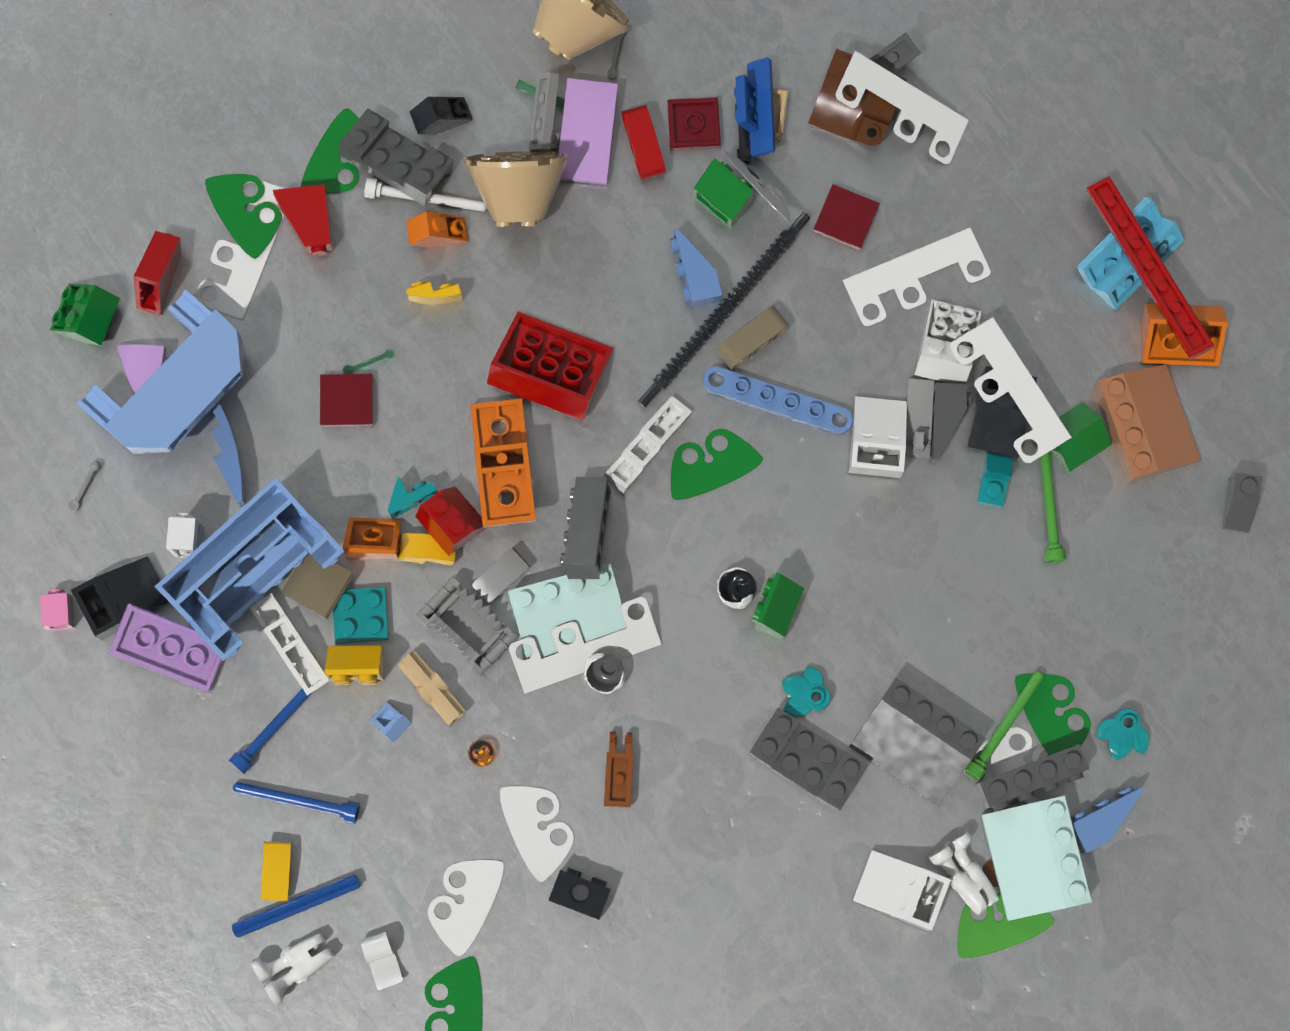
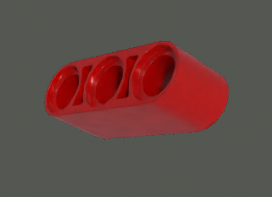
M647 105L621 111L640 179L645 180L666 174L664 160Z

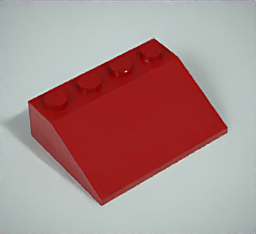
M518 311L490 364L486 384L583 421L594 399L614 348Z

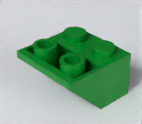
M714 158L693 188V197L731 229L751 208L754 191L752 190V185L746 179H739L733 174V169L726 162L722 161L720 163Z
M69 283L62 293L59 309L52 317L50 331L86 344L102 345L120 298L96 285Z
M777 572L774 579L769 577L761 595L766 598L765 602H758L752 620L756 622L754 629L783 640L804 588Z

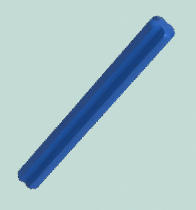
M353 874L232 924V931L235 937H242L359 889L361 887L357 875Z

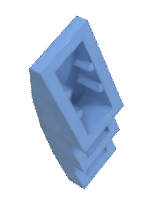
M218 401L211 409L220 426L211 430L223 453L214 457V460L237 503L242 508L246 504V487L241 453L232 425L221 402Z

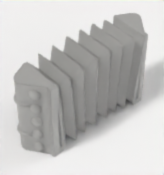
M453 577L444 586H441V589L416 614L426 627H434L435 633L441 631L442 637L447 636L448 642L454 640V647H459L458 651L463 653L464 659L469 658L470 667L480 676L490 666L492 667V664L506 649H509L510 644L517 638L508 627H503V620L497 621V613L491 614L490 605L484 606L483 599L477 600L476 593L469 595L468 588L462 590L461 584Z

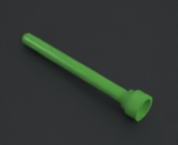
M1049 451L1040 457L1049 541L1044 554L1046 563H1060L1066 561V550L1063 549L1062 544H1059Z
M1034 672L978 758L970 761L964 770L967 775L979 782L982 781L987 773L985 771L988 767L986 765L1044 678L1043 672Z

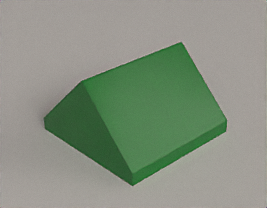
M1081 402L1059 417L1072 438L1052 450L1069 473L1112 444L1102 417Z

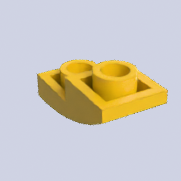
M420 281L406 289L409 301L419 304L439 305L463 300L459 284H444L438 287V290L433 291L431 282L425 283Z
M402 533L400 535L398 560L424 564L426 561L449 566L455 563L456 551L448 556L430 534Z
M264 841L260 900L288 901L291 842Z

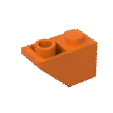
M425 211L406 221L410 246L433 248L468 242L465 217Z

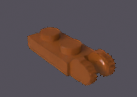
M610 732L609 752H607L604 806L631 808L633 772L632 733L627 732L625 736L626 752L616 753L617 735L616 732Z

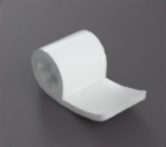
M387 931L360 940L367 963L370 964L378 990L403 981Z

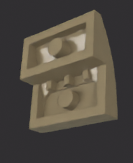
M308 553L304 557L303 562L295 568L281 594L321 617L328 619L355 574L337 563L324 569Z

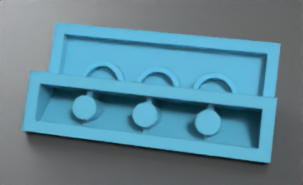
M1145 197L1131 211L1162 262L1185 241L1176 222L1163 218L1153 199ZM1111 232L1076 266L1085 283L1115 310L1142 284V281Z

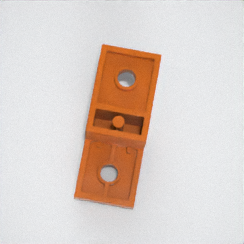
M522 398L470 404L483 528L536 522ZM497 421H502L507 425V429L502 434H496L492 431V425ZM509 491L513 493L514 500L511 504L504 505L499 501V496L502 492Z

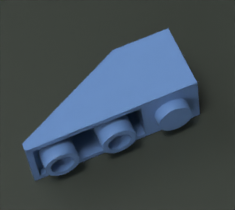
M678 228L674 229V238L670 239L673 254L678 253L680 262L676 263L679 278L684 277L686 286L682 287L685 302L690 301L692 309L722 302L723 294L717 271Z
M1130 786L1118 792L1120 798L1112 802L1107 798L1094 805L1097 810L1089 814L1084 810L1071 817L1077 846L1082 854L1088 853L1111 841L1143 793L1142 787L1134 790Z

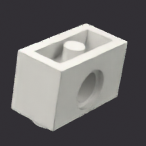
M177 513V517H169L166 549L175 557L186 558L203 543L204 527L196 518H193L192 514Z

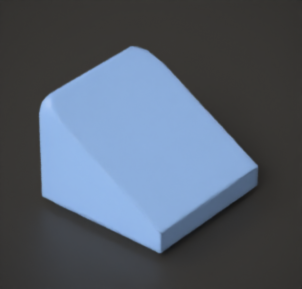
M388 701L370 719L392 742L396 741L411 724Z

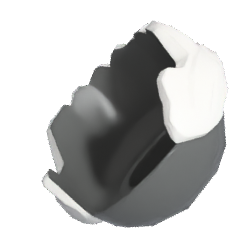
M596 653L588 658L585 663L584 679L590 685V688H594L596 692L602 694H612L623 686L626 675L623 670V663L618 657L612 654Z

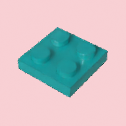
M385 587L346 589L333 609L335 644L389 640Z

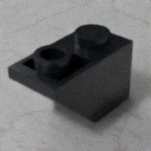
M427 97L409 111L418 134H438L473 120L464 97Z

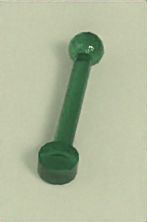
M387 349L384 354L354 366L346 365L343 368L344 374H353L355 370L385 358L392 359L394 351Z

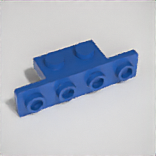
M767 57L748 63L747 76L743 74L735 77L736 87L734 88V95L737 105L735 119L737 124L750 133V151L753 157L773 153L776 150L772 60Z

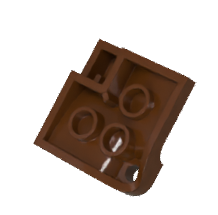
M836 49L808 125L866 147L878 146L886 135L896 106L868 89H865L856 108H850L836 98V91L853 55ZM898 76L899 78L907 82L906 78ZM846 85L842 90L843 97L847 101L855 100L857 97L856 88L853 85ZM875 129L877 135L871 138L867 135V131Z

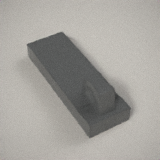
M905 32L871 57L870 60L889 72L895 73L919 56L921 52Z

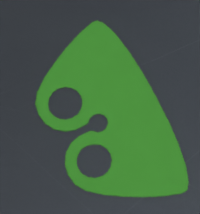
M999 891L997 893L999 900L995 903L997 910L1003 915L1001 921L994 919L995 912L992 905H987V916L982 921L972 919L970 915L971 908L967 904L963 907L958 930V955L961 958H974L1012 947L1046 931L1053 925L1054 919L1049 912L1007 921Z

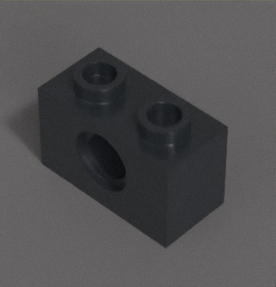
M567 867L566 872L560 870L548 901L600 920L611 890L606 887L607 882L596 877H592L591 881L581 878L582 872ZM577 885H584L588 888L589 894L586 899L577 900L574 898L573 889Z

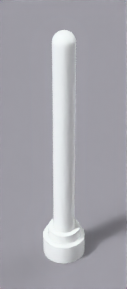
M367 177L365 198L375 199L385 195L414 200L392 186L383 185V182H379L377 178ZM432 193L427 202L482 212L487 210L484 201Z

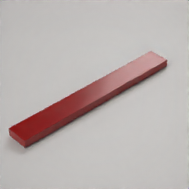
M1110 176L1087 187L1086 192L1188 358L1191 360L1213 349V342Z

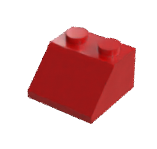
M456 486L440 490L420 505L415 516L448 556L487 529L483 528L480 514Z

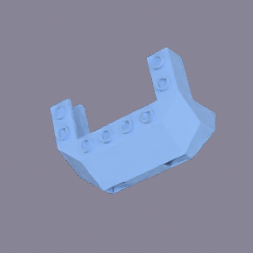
M186 289L182 292L183 295L173 305L168 307V310L192 334L138 391L120 407L100 388L94 385L84 399L77 402L84 412L133 454L171 452L243 376L242 337L239 332L216 309L211 312Z
M275 477L154 587L175 607L204 642L224 661L226 658L235 655L244 643L229 626L233 621L241 619L245 611L252 604L262 600L265 592L272 586L279 584L284 579L285 574L292 568L299 566L308 553L325 569L335 564L344 550Z

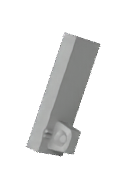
M549 72L540 74L537 77L529 151H549L550 149L559 148L560 133L553 131L559 74Z
M911 378L907 380L906 457H930L934 380Z

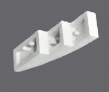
M671 396L641 429L638 436L627 446L619 459L605 473L604 477H607L612 485L622 493H625L674 436L692 411L675 397Z
M272 593L249 607L307 696L330 681Z

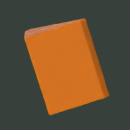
M349 517L343 543V553L347 558L398 560L402 520Z

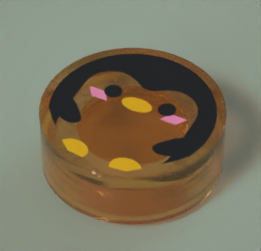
M477 740L469 747L468 757L475 766L486 767L493 762L495 749L490 742Z

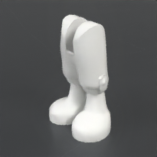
M966 831L946 843L944 847L935 851L928 858L932 864L944 869L950 876L951 887L957 891L976 915H979L986 910L987 905H993L999 898L991 882L984 874L982 867L977 862L971 861L967 854L966 847L971 842L972 837ZM952 857H953V858L956 860V862L960 865V867H961V870H960V871H959V869L956 867V865L954 864V862H953V860H952Z
M322 933L309 937L292 947L287 946L281 952V958L264 962L257 958L250 962L254 972L263 984L283 969L292 967L289 973L264 985L267 994L275 1006L282 1003L284 992L295 982L297 984L307 982L312 974L335 957L331 948L317 953L314 957L310 956L309 953L316 950L326 942Z

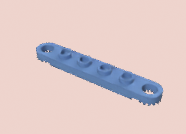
M711 367L704 374V388L712 394L835 434L846 433L852 425V415L843 407L721 367ZM712 374H719L723 378V384L714 387L709 383V377ZM842 414L846 419V425L836 427L832 423V417Z

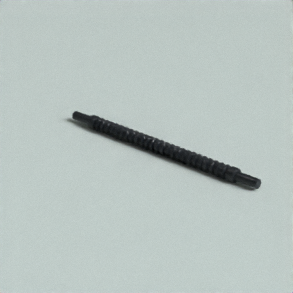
M802 212L787 230L785 229L779 234L780 239H775V245L771 244V249L765 250L766 255H761V261L757 260L756 266H751L752 271L746 272L747 277L743 276L742 282H737L738 287L732 288L733 293H728V298H723L724 303L718 304L719 309H714L713 315L709 314V320H704L705 325H700V330L694 331L695 336H690V342L686 341L685 347H680L681 352L675 353L676 358L670 359L671 364L666 363L667 368L661 369V375L657 374L653 378L654 383L637 401L639 405L646 408L661 389L665 390L669 386L668 381L674 380L673 375L679 374L678 369L682 370V365L688 364L687 359L693 358L692 353H697L698 347L702 348V342H707L706 337H711V332L717 330L716 326H721L720 321H725V316L731 315L730 310H735V304H740V299H745L744 294H749V288H754V282L758 283V278L764 277L763 272L769 271L768 266L772 267L773 261H778L777 256L783 255L782 250L786 251L787 245L793 244L795 236L810 220V216L807 213Z

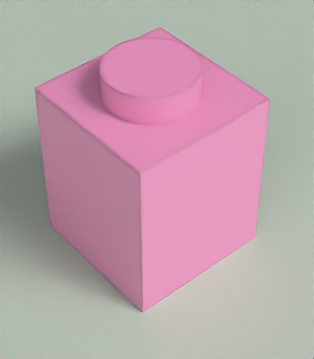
M63 589L49 590L47 595H40L43 628L47 630L74 628L73 596L64 593Z

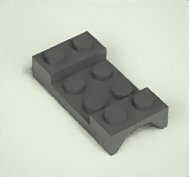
M368 108L339 143V155L424 206L427 204L434 187L445 174L452 172L454 159L434 147L428 151L389 127V120Z
M777 708L749 752L750 756L837 812L842 809L869 766L811 731L780 708Z

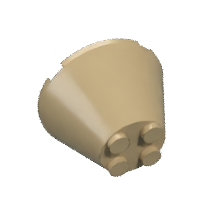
M541 0L535 27L532 29V32L541 40L546 39L550 43L548 48L557 56L562 54L571 61L573 58L628 32L632 25L627 26L630 20L611 0Z
M551 151L496 152L495 156L477 154L464 158L465 166L498 227L511 226V223L521 222V226H536L537 223L542 222L568 162V154L561 153V157H555V153Z

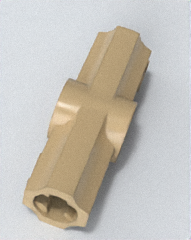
M416 651L408 654L398 664L404 675L415 685V690L429 706L431 705L448 726L458 721L466 713L464 707L450 693V688L435 671L433 672Z

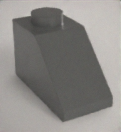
M1235 473L1228 478L1222 529L1244 533L1250 532L1260 499L1261 476Z

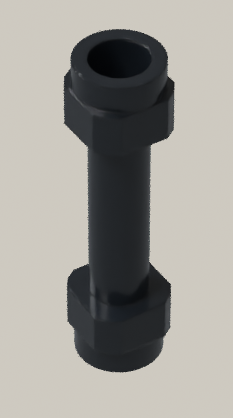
M738 124L739 149H737V158L749 165L752 164L749 132Z

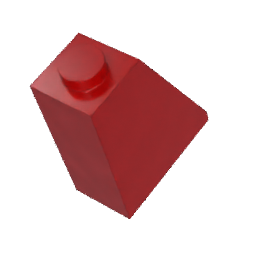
M325 185L273 190L277 205L306 253L313 256H323L327 252L333 251Z
M155 231L134 274L136 309L162 315L181 256L180 237Z

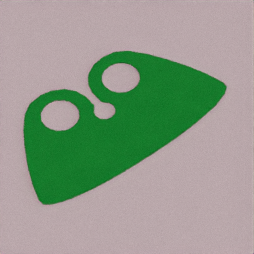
M349 108L343 109L336 116L322 136L306 167L301 187L325 185L327 193H340L353 189L358 183L359 172L357 168L348 162L342 163L340 161L341 155L338 154L340 141L359 119ZM342 169L350 170L353 173L351 183L341 184L337 179L338 172Z
M226 174L205 179V186L210 200L227 230L246 254L254 259L258 258L270 243L281 221L279 209L270 202L256 205L251 212L246 211L245 206L248 203L253 204L257 202L264 193V186L260 179L248 174ZM246 182H254L258 186V192L255 196L247 197L242 193V186ZM264 208H270L274 211L275 217L270 223H262L258 218L259 212Z
M726 429L714 430L706 437V450L713 456L711 463L704 461L705 454L698 444L684 443L676 449L672 461V498L676 500L687 499L717 489L755 469L761 464L763 458L750 444ZM717 435L726 437L728 441L727 448L723 451L713 449L711 444L713 437ZM687 448L696 450L698 454V459L693 464H686L681 458L682 452Z
M1021 674L1015 677L1018 696L1033 674ZM1044 674V678L1023 708L1037 738L1048 755L1078 744L1081 747L1090 731L1091 722L1089 716L1079 708H1070L1064 711L1062 716H1056L1054 711L1057 707L1064 708L1072 703L1075 697V690L1068 679L1057 675ZM1057 684H1063L1069 690L1068 697L1063 701L1053 697L1052 689ZM1073 714H1078L1084 719V726L1079 731H1073L1068 727V718Z
M468 957L441 970L425 985V998L431 1006L445 1008L447 1005H452L455 1009L451 1015L446 1012H436L430 1015L425 1023V1031H431V1024L436 1019L445 1020L448 1024V1031H482L480 973L475 958ZM435 984H443L448 989V995L443 1001H436L431 996V989Z

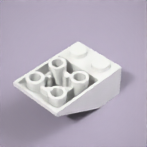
M931 299L914 375L945 383L966 384L973 361L967 365L960 364L951 351L950 344L979 326L982 311ZM963 341L958 345L957 351L960 357L967 358L974 353V347L970 342Z
M855 396L848 473L894 478L902 476L906 452L907 401Z
M871 850L852 901L926 931H932L951 879Z

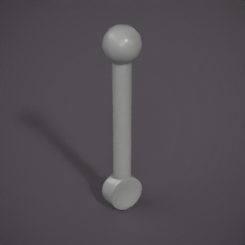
M93 461L90 464L91 470L75 500L69 503L71 510L77 511L80 509L79 502L94 473L101 467L98 461Z

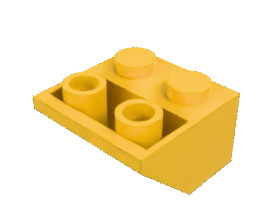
M328 646L325 676L330 681L335 682V685L340 686L351 685V681H359L361 685H377V681L384 680V648L382 646Z

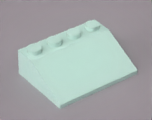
M611 563L601 565L600 579H568L567 575L508 591L521 639L532 637L535 640L541 659L558 653L552 636V630L568 622H576L578 624L584 643L627 628L621 612L622 603ZM565 628L559 633V640L563 644H571L576 638L575 632L570 628ZM522 644L526 659H529L533 654V649L528 644Z
M1065 796L981 815L1007 921L1092 902Z

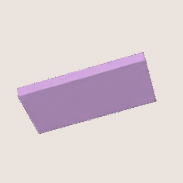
M567 78L558 157H561V153L568 154V162L560 180L607 185L618 84Z
M127 604L107 653L206 692L210 691L222 661L204 642L195 629L132 604Z

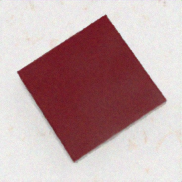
M718 97L667 100L670 151L721 149Z
M832 184L813 232L860 251L880 203Z
M320 374V426H373V375Z

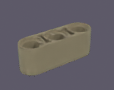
M771 306L722 342L715 351L730 370L733 371L785 333L790 325L775 306Z

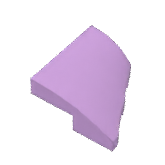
M125 344L118 345L117 347L134 395L165 362L166 348L165 346Z

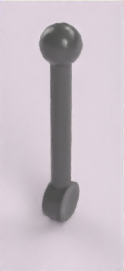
M625 33L617 37L612 66L607 72L609 79L617 78L616 66L621 41Z

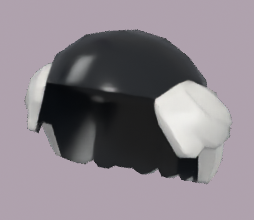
M733 567L724 571L719 576V580H717L719 598L724 604L733 609H743L748 606L757 591V582L748 570L742 567Z

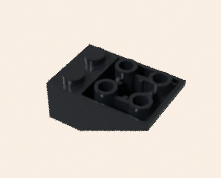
M986 366L981 376L988 373L993 368ZM1032 376L1034 381L1037 382V377ZM994 379L984 380L982 383L983 392L987 395L997 393L998 383ZM978 392L967 448L1019 458V454L1014 448V442L1025 434L1028 421L1009 392L990 403L985 402Z
M148 556L96 576L71 590L94 636L101 641L116 633L127 604H132L152 613L170 604L154 587L161 580Z

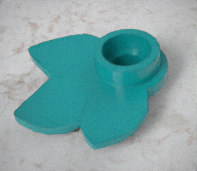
M807 666L803 677L791 675L782 680L783 689L790 697L783 708V711L787 714L804 717L812 710L822 711L829 706L831 694L824 686L823 676L817 669ZM816 693L821 694V699L818 702L813 701V696Z
M1131 708L1119 710L1114 718L1105 719L1097 729L1096 737L1109 740V751L1115 760L1127 756L1132 748L1142 754L1148 749V732L1141 726L1140 715ZM1126 718H1132L1130 726H1124L1123 722Z

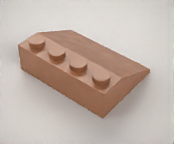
M1167 364L1121 373L1099 380L1094 385L1093 390L1127 484L1201 461Z

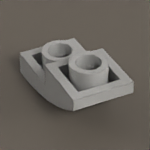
M513 547L471 585L490 604L531 566Z

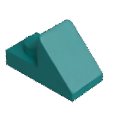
M986 453L976 503L1003 508L1008 482L1012 477L1011 457Z
M398 476L388 507L391 518L395 519L438 493L433 482L426 483V481L418 483L412 488L413 491L408 493Z

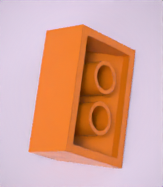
M1145 303L1141 325L1142 364L1219 367L1228 325L1223 306L1190 305L1214 344L1213 349L1190 360L1156 304Z

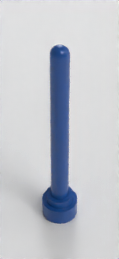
M301 689L244 751L241 750L238 754L235 752L229 761L245 774L251 768L252 757L311 694L307 696L304 690Z
M240 782L234 783L232 787L236 793L337 814L339 818L344 819V822L352 824L356 823L359 815L360 803L348 801V803L337 804Z

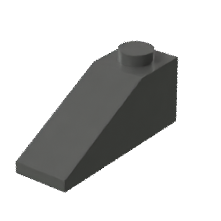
M936 383L934 385L930 464L936 465L967 408L971 407V392H967V384Z

